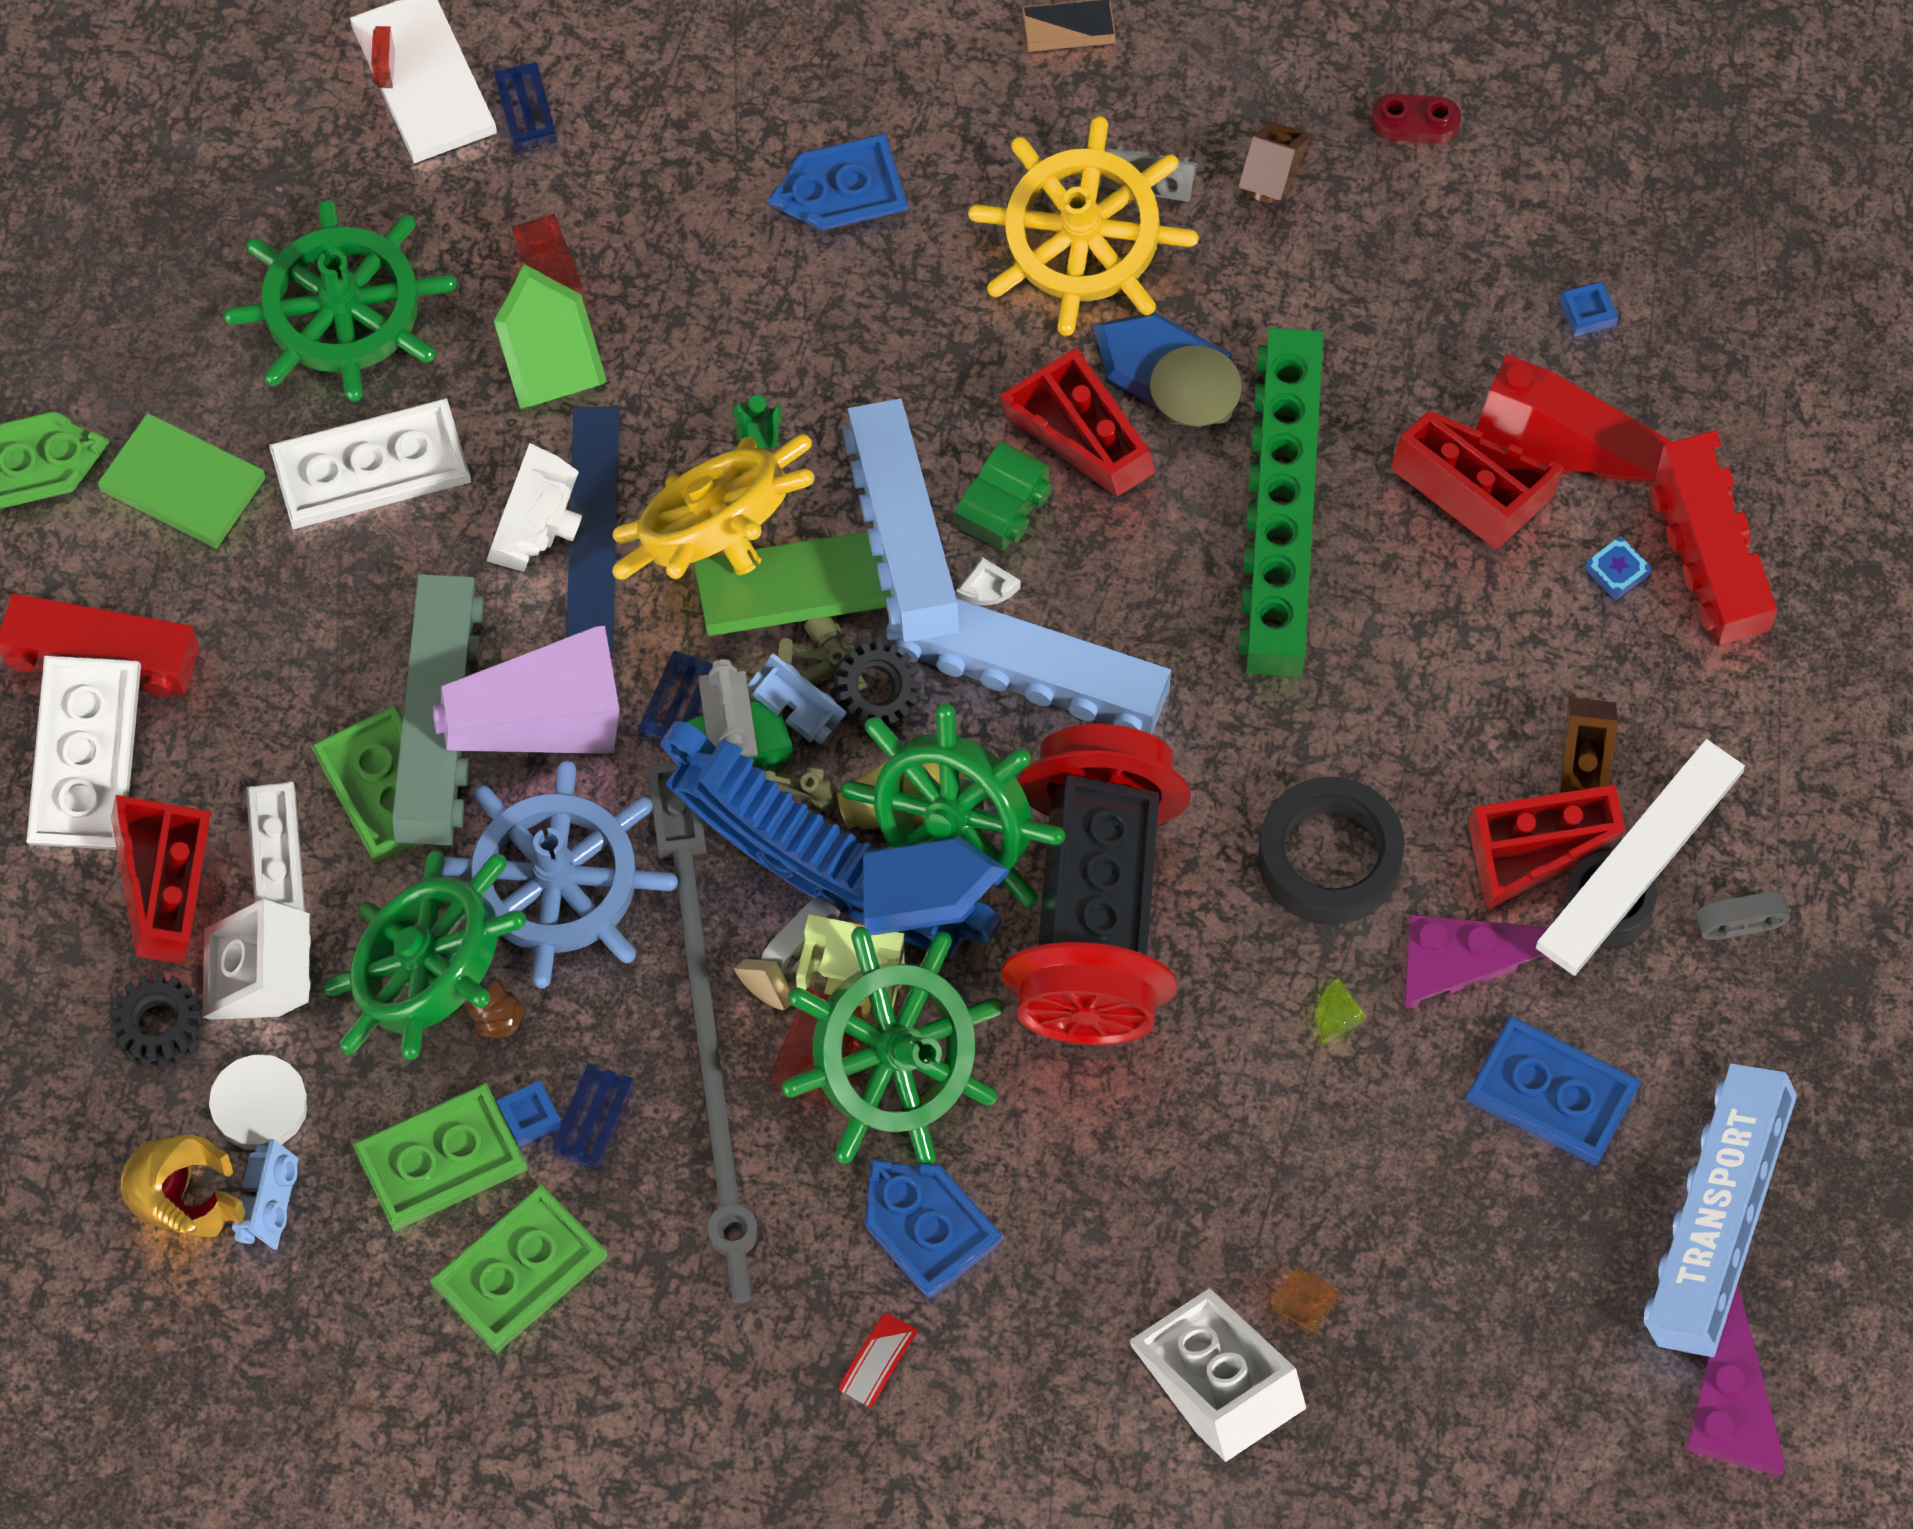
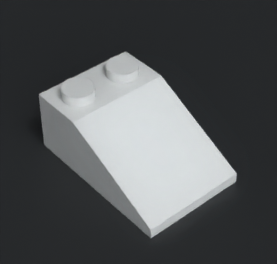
M1210 1288L1130 1339L1131 1347L1197 1435L1225 1462L1306 1409L1296 1368Z

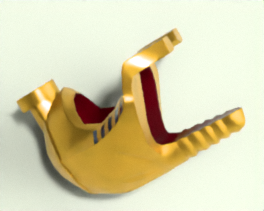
M176 1135L173 1138L143 1143L132 1153L125 1164L121 1176L122 1197L132 1213L146 1223L181 1234L212 1238L218 1236L227 1221L232 1220L241 1224L247 1219L242 1200L226 1192L214 1191L212 1196L201 1205H184L182 1198L189 1184L192 1173L191 1165L208 1166L227 1177H230L233 1173L228 1153L220 1150L203 1137Z

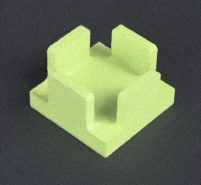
M809 914L804 930V947L796 974L797 987L808 991L813 972L821 973L822 976L828 977L823 1000L827 1001L832 992L843 981L856 972L861 971L851 940V933L856 927L865 926ZM892 932L871 936L879 964H905L903 933ZM902 985L886 987L892 1009L894 1008L897 991L901 989ZM866 997L857 1006L852 1015L860 1018L869 1017L871 1011L869 997Z

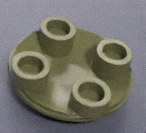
M1185 346L1169 352L1156 364L1150 379L1151 396L1155 405L1160 410V416L1165 422L1173 425L1206 426L1214 423H1225L1231 418L1241 396V378L1234 363L1223 353L1205 346Z

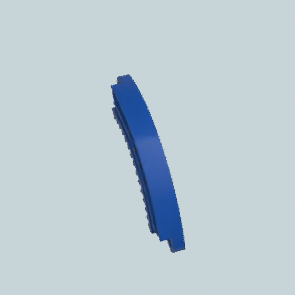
M675 721L661 741L664 751L678 765L666 785L714 830L763 867L800 891L814 898L822 896L826 900L841 906V912L864 923L863 853L866 850H873L872 845L868 842L859 843L851 833L844 835L841 833L838 825L826 824L822 815L811 814L808 812L806 804L794 802L792 800L793 795L790 792L780 791L777 788L779 783L766 779L764 777L766 773L764 770L753 767L752 763L754 761L740 754L743 750L740 746L726 740H721L716 748L694 726L682 721ZM977 901L975 903V910L963 922L899 931V933L904 934V943L927 951L934 935L940 931H945L952 939L946 957L952 958L963 939L980 944L990 943L1002 924V919L988 905Z

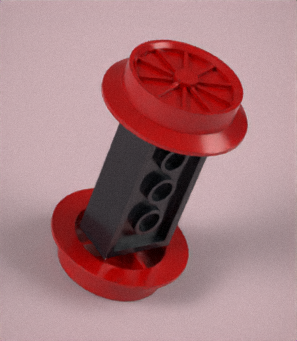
M1084 724L1063 728L1053 732L1043 740L1039 759L1025 767L1019 776L1018 782L1026 795L1029 806L1048 816L1049 824L1061 827L1066 834L1062 844H1047L1038 946L1013 954L1004 962L1001 969L1003 985L1013 995L1018 997L1017 1016L1020 1022L1031 1031L1044 1037L1082 1045H1113L1134 1041L1144 1037L1153 1029L1155 1009L1168 1003L1176 994L1177 980L1173 972L1158 960L1147 956L1157 825L1172 820L1183 813L1190 803L1191 791L1186 780L1173 770L1174 754L1171 748L1164 741L1150 733L1111 724Z

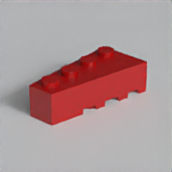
M1717 430L1664 444L1654 485L1650 487V498L1657 513L1662 512L1667 522L1666 535L1670 548L1673 552L1679 551L1683 560L1682 571L1685 584L1689 591H1696L1701 603L1699 605V614L1702 624L1707 631L1712 630L1719 646L1771 631L1777 607L1758 552L1748 553L1747 549L1751 545L1750 527L1745 513H1735L1734 497L1731 487H1734L1735 483L1730 468L1720 469L1715 453L1716 449L1722 445Z

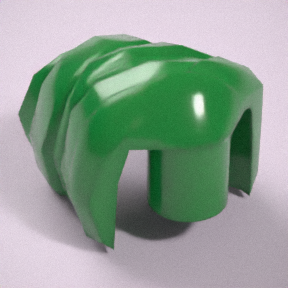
M761 395L751 396L749 401L743 406L740 403L736 404L732 409V416L737 426L735 430L737 439L741 441L744 437H752L756 440L757 448L762 449L778 447V428L782 422L780 404L777 402L773 408L766 406V400Z

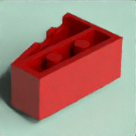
M1077 347L999 395L1006 419L1116 497L1156 473L1150 450Z
M1429 410L1400 436L1390 469L1486 543L1498 550L1553 499L1564 465L1552 460L1549 465L1522 455L1524 449L1510 444L1508 449L1481 438L1483 432Z
M1616 785L1474 807L1467 823L1486 913L1574 868L1581 859L1597 851H1606L1616 846L1625 831Z
M115 795L111 821L137 957L184 964L190 942L211 811Z

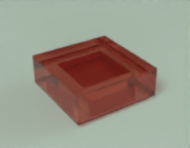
M375 26V29H373L371 55L374 82L377 88H393L395 47L391 26Z

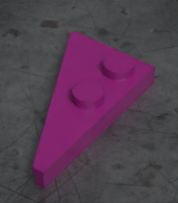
M1411 915L1404 1008L1416 1007L1420 1005V1000L1445 991L1452 994L1463 990L1472 982L1482 983L1517 970L1518 965L1544 956L1545 959H1548L1549 957L1536 949L1537 941L1549 927Z
M1736 1287L1715 1356L1708 1357L1686 1451L1781 1476L1784 1471L1785 1460L1739 1287Z

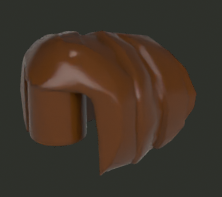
M494 976L483 986L490 994V1002L486 1007L478 1008L467 1000L464 1002V1007L469 1017L473 1018L476 1031L482 1038L509 1037L514 1035L525 1013L524 1005L518 1001V998L512 992L506 991L504 985Z

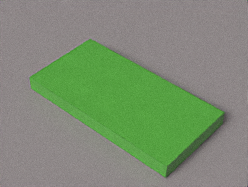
M868 531L755 549L762 559L761 563L755 564L756 568L744 575H736L733 566L725 554L710 556L694 562L707 636L887 607L886 598L891 597L890 590L882 591L877 563H882L883 561L881 555L873 557Z

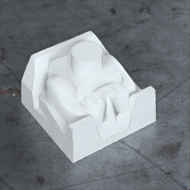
M529 443L486 561L524 572L531 556L539 555V552L546 550L547 547L551 548L555 535L573 541L582 515L565 508L579 472L558 456Z

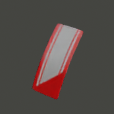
M884 1313L852 1362L839 1385V1390L866 1406L872 1407L901 1357L918 1333V1330L893 1315Z

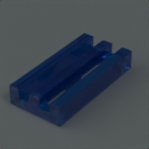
M537 62L493 71L514 152L522 151V145L531 144V148L540 147V141L548 140L549 144L558 143ZM526 75L531 77L544 128L537 130L522 76ZM513 78L527 132L519 133L505 81Z
M673 650L640 722L638 735L646 739L648 736L655 737L656 742L661 743L671 725L676 721L697 672L701 671L703 672L702 675H709V672L713 669V663ZM680 666H686L685 674L661 726L655 725L654 723ZM699 682L682 717V722L686 723L698 717L702 708Z
M588 1063L552 1145V1154L598 1170L633 1089L634 1079L626 1075L623 1078L618 1077L614 1071L606 1069L604 1072L598 1070L597 1065ZM598 1082L600 1083L575 1143L572 1148H569L567 1145L593 1084ZM610 1088L618 1089L591 1154L583 1153Z

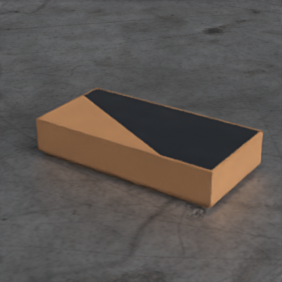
M1085 0L1023 6V22L1028 52L1115 43V28L1110 0Z

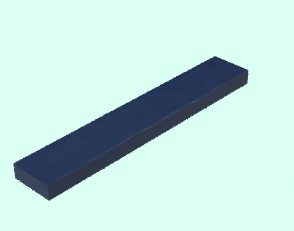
M573 407L572 467L579 473L571 491L570 511L582 515L574 540H569L566 638L594 627L605 626L610 658L614 659L616 578L612 570L616 564L617 542L613 538V531L617 528L620 409L619 407Z

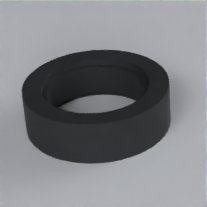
M1320 777L1306 780L1284 792L1273 803L1265 817L1258 856L1263 882L1278 904L1301 919L1326 925L1346 924L1360 920L1379 909L1388 900L1397 885L1404 855L1403 829L1392 806L1372 788L1360 782L1341 777ZM1326 813L1344 815L1357 821L1370 833L1375 842L1378 860L1374 868L1361 881L1343 888H1325L1306 881L1290 865L1284 847L1286 838L1297 824L1311 816Z

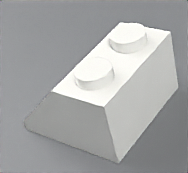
M262 899L205 928L202 1017L209 1020L279 1017L308 1003L311 986L309 979L310 913Z

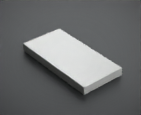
M398 0L350 18L354 33L414 163L497 134L496 124L438 0Z
M447 398L269 444L292 529L471 483L469 470Z
M44 656L26 840L29 845L117 850L111 814L115 795L129 797L141 664L138 661Z

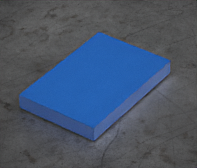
M1510 1015L1469 1089L1466 1101L1597 1166L1632 1102L1641 1080Z

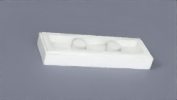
M294 782L246 787L255 903L262 899H267L305 912Z

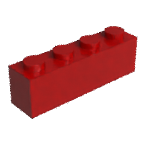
M14 593L11 594L0 629V653L5 664L23 672H31L34 669L43 670L44 656L138 661L141 664L139 688L160 697H166L170 694L185 696L199 651L195 630L191 625Z

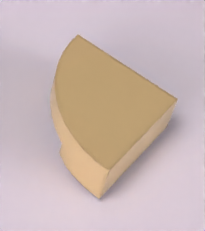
M744 959L734 968L737 976L747 989L767 1005L780 1010H786L791 1005L788 1000V993L791 989L777 961Z

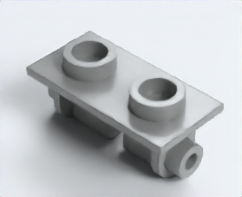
M1118 145L1117 149L1107 148L1106 151L1123 158L1140 173L1164 156H1150L1146 152L1123 149L1121 145ZM1184 156V159L1178 158L1179 165L1175 171L1151 187L1155 197L1190 202L1197 163L1189 162V157ZM1103 177L1102 188L1118 190L1122 187L1115 181Z
M729 660L715 661L712 664L713 669L709 672V675L698 676L706 736L716 748L721 740H726L740 746L743 749L740 753L741 755L746 757L758 756L745 671L737 672V669L731 665Z

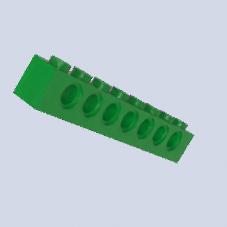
M1269 328L1267 345L1258 344L1256 372H1265L1264 385L1256 384L1254 411L1262 412V424H1253L1251 451L1260 452L1259 465H1250L1249 492H1257V505L1248 504L1246 532L1255 533L1254 546L1245 545L1243 573L1252 574L1251 587L1243 586L1241 614L1250 615L1249 628H1240L1238 656H1247L1246 674L1302 678L1324 331ZM1288 377L1296 380V382L1286 383L1280 379ZM1288 417L1294 421L1284 423L1277 420V418ZM1286 457L1292 461L1289 463H1280L1276 461L1275 458ZM1275 497H1283L1288 499L1290 502L1280 504L1274 502L1271 499ZM1278 537L1286 540L1287 543L1278 545L1270 542L1269 539ZM1277 578L1284 581L1285 584L1274 586L1267 583L1266 580ZM1273 619L1280 621L1283 625L1270 627L1263 622Z

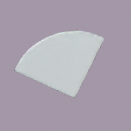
M982 557L956 590V598L978 606L997 604L1007 600L1020 589V580Z

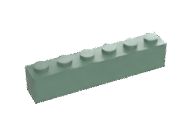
M418 574L393 810L395 842L452 845L454 827H463L464 799H457L458 786H467L468 758L461 757L462 751L447 750L444 733L436 734L433 721V705H440L441 686L469 676L470 663H479L480 636L473 635L474 623L482 624L484 596L476 595L474 577Z

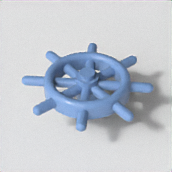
M563 761L559 764L555 794L531 797L509 808L504 805L489 787L482 785L477 787L474 791V799L493 821L482 833L475 848L473 858L445 857L443 876L471 878L475 876L490 856L497 853L500 854L511 840L530 860V862L507 861L504 871L497 878L499 880L528 881L526 884L503 901L496 894L493 884L483 896L492 904L497 916L515 910L522 911L542 896L539 924L526 920L524 927L502 935L506 940L517 946L535 951L532 983L539 989L546 988L551 982L554 953L578 950L599 939L604 942L621 962H633L636 957V950L615 926L627 912L635 889L672 891L678 885V878L673 873L636 870L632 845L626 831L652 811V801L647 797H640L618 814L612 816L607 810L594 802L573 796L576 767L570 761ZM551 823L550 828H547V838H544L542 830L538 831L534 837L527 830L536 825ZM570 823L593 832L569 850L567 848ZM606 846L610 849L616 864V868L581 866ZM578 885L611 887V889L597 907ZM565 899L581 918L569 923L558 924L561 900Z

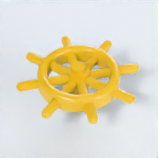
M1096 116L1091 121L1087 149L1063 151L1044 160L1041 159L1025 138H1014L1011 143V149L1027 168L1028 172L1014 189L1008 207L975 204L968 210V216L974 222L1006 226L1008 244L1015 261L1014 265L989 282L987 286L988 294L992 297H1000L1027 278L1043 292L1062 299L1057 329L1063 336H1070L1075 331L1079 302L1104 299L1122 290L1143 315L1153 314L1156 304L1137 279L1149 266L1157 245L1193 247L1199 240L1197 232L1192 229L1160 226L1157 202L1151 187L1177 169L1179 165L1178 158L1173 154H1167L1140 173L1123 158L1104 151L1108 121L1103 116ZM1082 174L1081 186L1072 187L1066 190L1059 181L1069 176ZM1100 176L1111 179L1122 186L1096 204ZM1045 191L1061 214L1032 211L1030 208L1037 197ZM1135 200L1140 211L1141 221L1140 223L1109 220L1108 218ZM1025 229L1056 231L1058 233L1031 251L1026 240ZM1104 237L1136 242L1128 255L1121 260ZM1071 246L1066 275L1045 266L1047 262ZM1088 250L1094 253L1107 271L1096 275L1084 276Z
M799 434L773 453L757 448L756 440L752 437H744L735 450L704 461L681 476L676 474L668 476L665 481L666 487L652 499L639 520L620 525L614 529L613 538L617 543L625 544L638 539L642 543L640 547L613 566L612 572L614 577L618 580L627 579L653 561L658 565L667 566L666 572L669 577L679 579L683 576L690 563L707 558L722 550L733 566L736 575H744L756 568L755 564H760L762 559L756 553L749 540H756L761 536L762 530L760 525L778 508L787 493L809 487L814 482V474L809 469H800L787 474L783 471L785 466L811 448L812 442L810 437L806 434Z

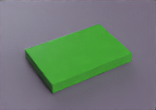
M147 413L99 480L98 486L101 492L217 549L266 477L264 470Z
M396 704L311 745L313 754L374 864L417 844L395 842L393 810L403 717Z
M487 1083L352 1143L354 1151L393 1232L528 1170L521 1151Z
M540 1184L432 1277L430 1283L441 1297L497 1354L608 1256L607 1251Z

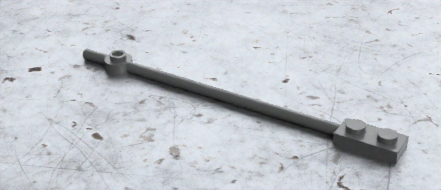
M676 762L647 766L659 859L674 857L675 872L678 878L679 903L720 1205L713 1212L708 1222L709 1241L718 1253L727 1258L732 1302L738 1304L746 1303L752 1300L746 1253L754 1247L758 1237V1229L754 1214L745 1206L739 1205L693 862V855L707 853L703 821L666 785L678 766ZM731 1228H737L742 1232V1235L735 1240L724 1236L725 1232Z

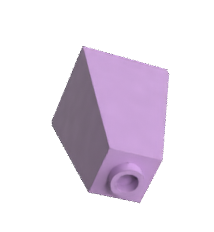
M605 626L588 629L441 686L440 705H433V721L436 734L444 733L447 750L614 753L620 709Z

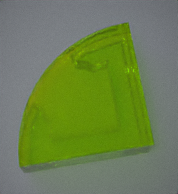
M1339 978L1334 980L1325 989L1317 1007L1316 1030L1323 1045L1364 1023L1365 1015Z

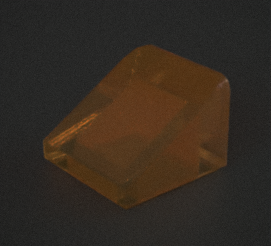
M1297 1267L1274 1298L1273 1309L1316 1334L1341 1291Z

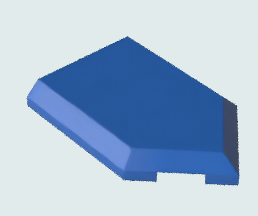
M885 133L799 153L791 164L790 171L783 182L774 189L767 200V204L820 230L909 210Z
M1153 312L1151 315L1141 314L1092 324L1095 340L1098 343L1106 381L1157 410L1159 409L1155 405L1150 392V379L1156 364L1166 354L1185 346H1205L1223 353L1229 359L1232 358L1231 353L1156 312Z
M961 836L866 850L863 853L865 928L873 936L963 922L975 910V903L992 885L997 887L1009 874V871Z
M871 1159L865 1228L927 1299L936 1296L992 1252L1004 1239L999 1230L941 1165L922 1163L920 1166L891 1164V1161Z

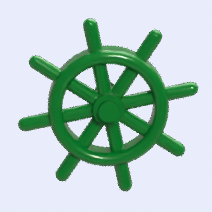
M325 199L318 206L321 230L300 237L288 245L282 252L259 238L255 237L248 240L246 244L247 251L270 266L262 287V303L228 308L224 312L223 319L229 325L266 320L271 336L281 350H283V353L264 375V380L269 386L279 385L297 363L320 371L342 372L345 396L349 401L357 402L363 396L360 369L381 362L399 347L422 362L428 363L434 360L436 356L435 349L410 333L418 312V297L452 292L457 287V280L453 275L449 274L415 279L409 261L398 248L415 228L416 221L411 215L401 216L384 236L361 228L339 227L336 205L333 201ZM345 255L364 258L352 273L348 271V261ZM318 261L321 277L306 267ZM381 267L395 280L394 283L364 287ZM292 281L315 294L284 299L286 290ZM397 300L389 318L384 317L367 306L369 304ZM316 313L300 333L286 319V317ZM358 321L373 330L374 333L356 341L353 323ZM331 324L335 325L338 344L317 341Z
M942 703L936 709L937 733L916 737L906 744H903L881 719L877 717L869 718L865 723L866 732L890 759L881 769L875 786L855 781H846L840 789L842 796L849 800L874 805L878 825L890 847L929 841L935 838L942 839L961 836L1007 868L1009 874L1001 882L1024 907H1035L1039 901L1037 892L1014 866L1024 856L1030 840L1060 845L1064 842L1066 834L1059 826L1032 821L1026 795L1015 777L1017 773L1030 763L1031 755L1029 751L1022 748L1017 749L1001 761L983 746L957 736L955 710L949 703ZM922 764H939L940 784ZM959 771L966 775L964 780H959ZM905 775L924 797L903 792ZM989 796L998 813L984 810V799ZM908 813L924 816L925 822L916 828ZM980 829L1003 834L1000 851Z
M432 851L426 858L423 881L413 884L397 894L382 909L372 902H364L360 905L359 915L369 925L357 944L351 968L347 972L328 978L322 985L324 993L330 997L351 991L355 1003L363 1012L341 1039L339 1048L342 1053L347 1055L354 1054L377 1025L388 1031L403 1033L401 1054L407 1060H414L421 1051L423 1029L449 1016L459 1006H463L466 1000L478 1008L486 1007L489 1004L490 994L483 988L481 980L486 974L494 956L498 937L519 930L526 923V916L519 910L497 916L492 904L483 896L507 865V860L503 855L497 853L490 856L471 881L466 883L454 877H443L445 856L442 852ZM448 908L438 920L439 910ZM466 917V927L454 932ZM392 976L382 989V980ZM409 987L407 1000L397 1002Z
M856 927L851 933V940L861 971L856 972L843 981L832 992L827 1001L799 987L792 989L788 993V1000L791 1005L818 1019L813 1037V1062L815 1068L786 1079L781 1086V1091L786 1097L793 1098L821 1087L836 1109L850 1119L835 1152L836 1160L841 1164L852 1162L868 1127L889 1132L909 1131L919 1164H934L936 1153L927 1125L945 1114L961 1094L985 1106H991L997 1101L998 1095L995 1089L970 1076L975 1057L973 1026L1002 1014L1004 1004L999 998L995 997L967 1008L963 999L952 985L938 975L952 943L951 936L947 932L940 931L934 935L920 967L898 963L879 964L870 932L865 927ZM892 985L911 986L895 1019L886 987ZM866 997H869L877 1027L852 1015L857 1006ZM928 997L938 1010L941 1018L913 1029ZM844 1033L865 1043L866 1048L842 1057ZM946 1037V1053L944 1062L940 1061L942 1050L937 1040ZM874 1066L861 1096H859L852 1088L847 1076ZM914 1069L936 1080L920 1099L911 1072ZM892 1076L901 1108L880 1110L877 1108Z

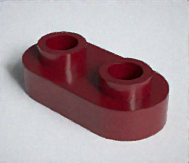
M1392 93L1380 97L1375 102L1372 110L1371 125L1375 133L1386 140L1442 144L1451 141L1458 134L1461 111L1455 102L1445 97ZM1388 111H1400L1401 114L1393 115ZM1434 113H1435V114H1442V115H1444L1445 117H1443V118H1437V117L1433 116L1432 114H1434Z

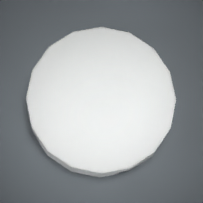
M254 1054L235 1060L220 1072L211 1087L209 1108L216 1129L227 1142L244 1150H255L258 1145L268 1146L270 1139H275L282 1145L298 1132L306 1118L307 1094L301 1076L290 1063L275 1056Z

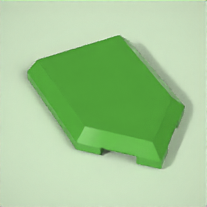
M523 264L506 300L493 320L520 409L606 383L607 379L581 294Z
M56 411L0 423V509L73 492L109 444V440L94 431L89 432L71 423L69 418Z

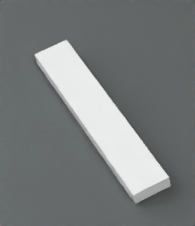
M1706 739L1537 941L1536 949L1575 976L1738 780L1744 771L1745 765Z

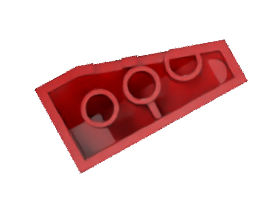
M1506 354L1491 386L1476 430L1483 432L1481 438L1507 449L1510 444L1524 449L1522 455L1549 465L1551 460L1564 465L1561 475H1569L1570 471L1597 473L1600 478L1644 482L1655 481L1663 446L1673 442L1552 371Z

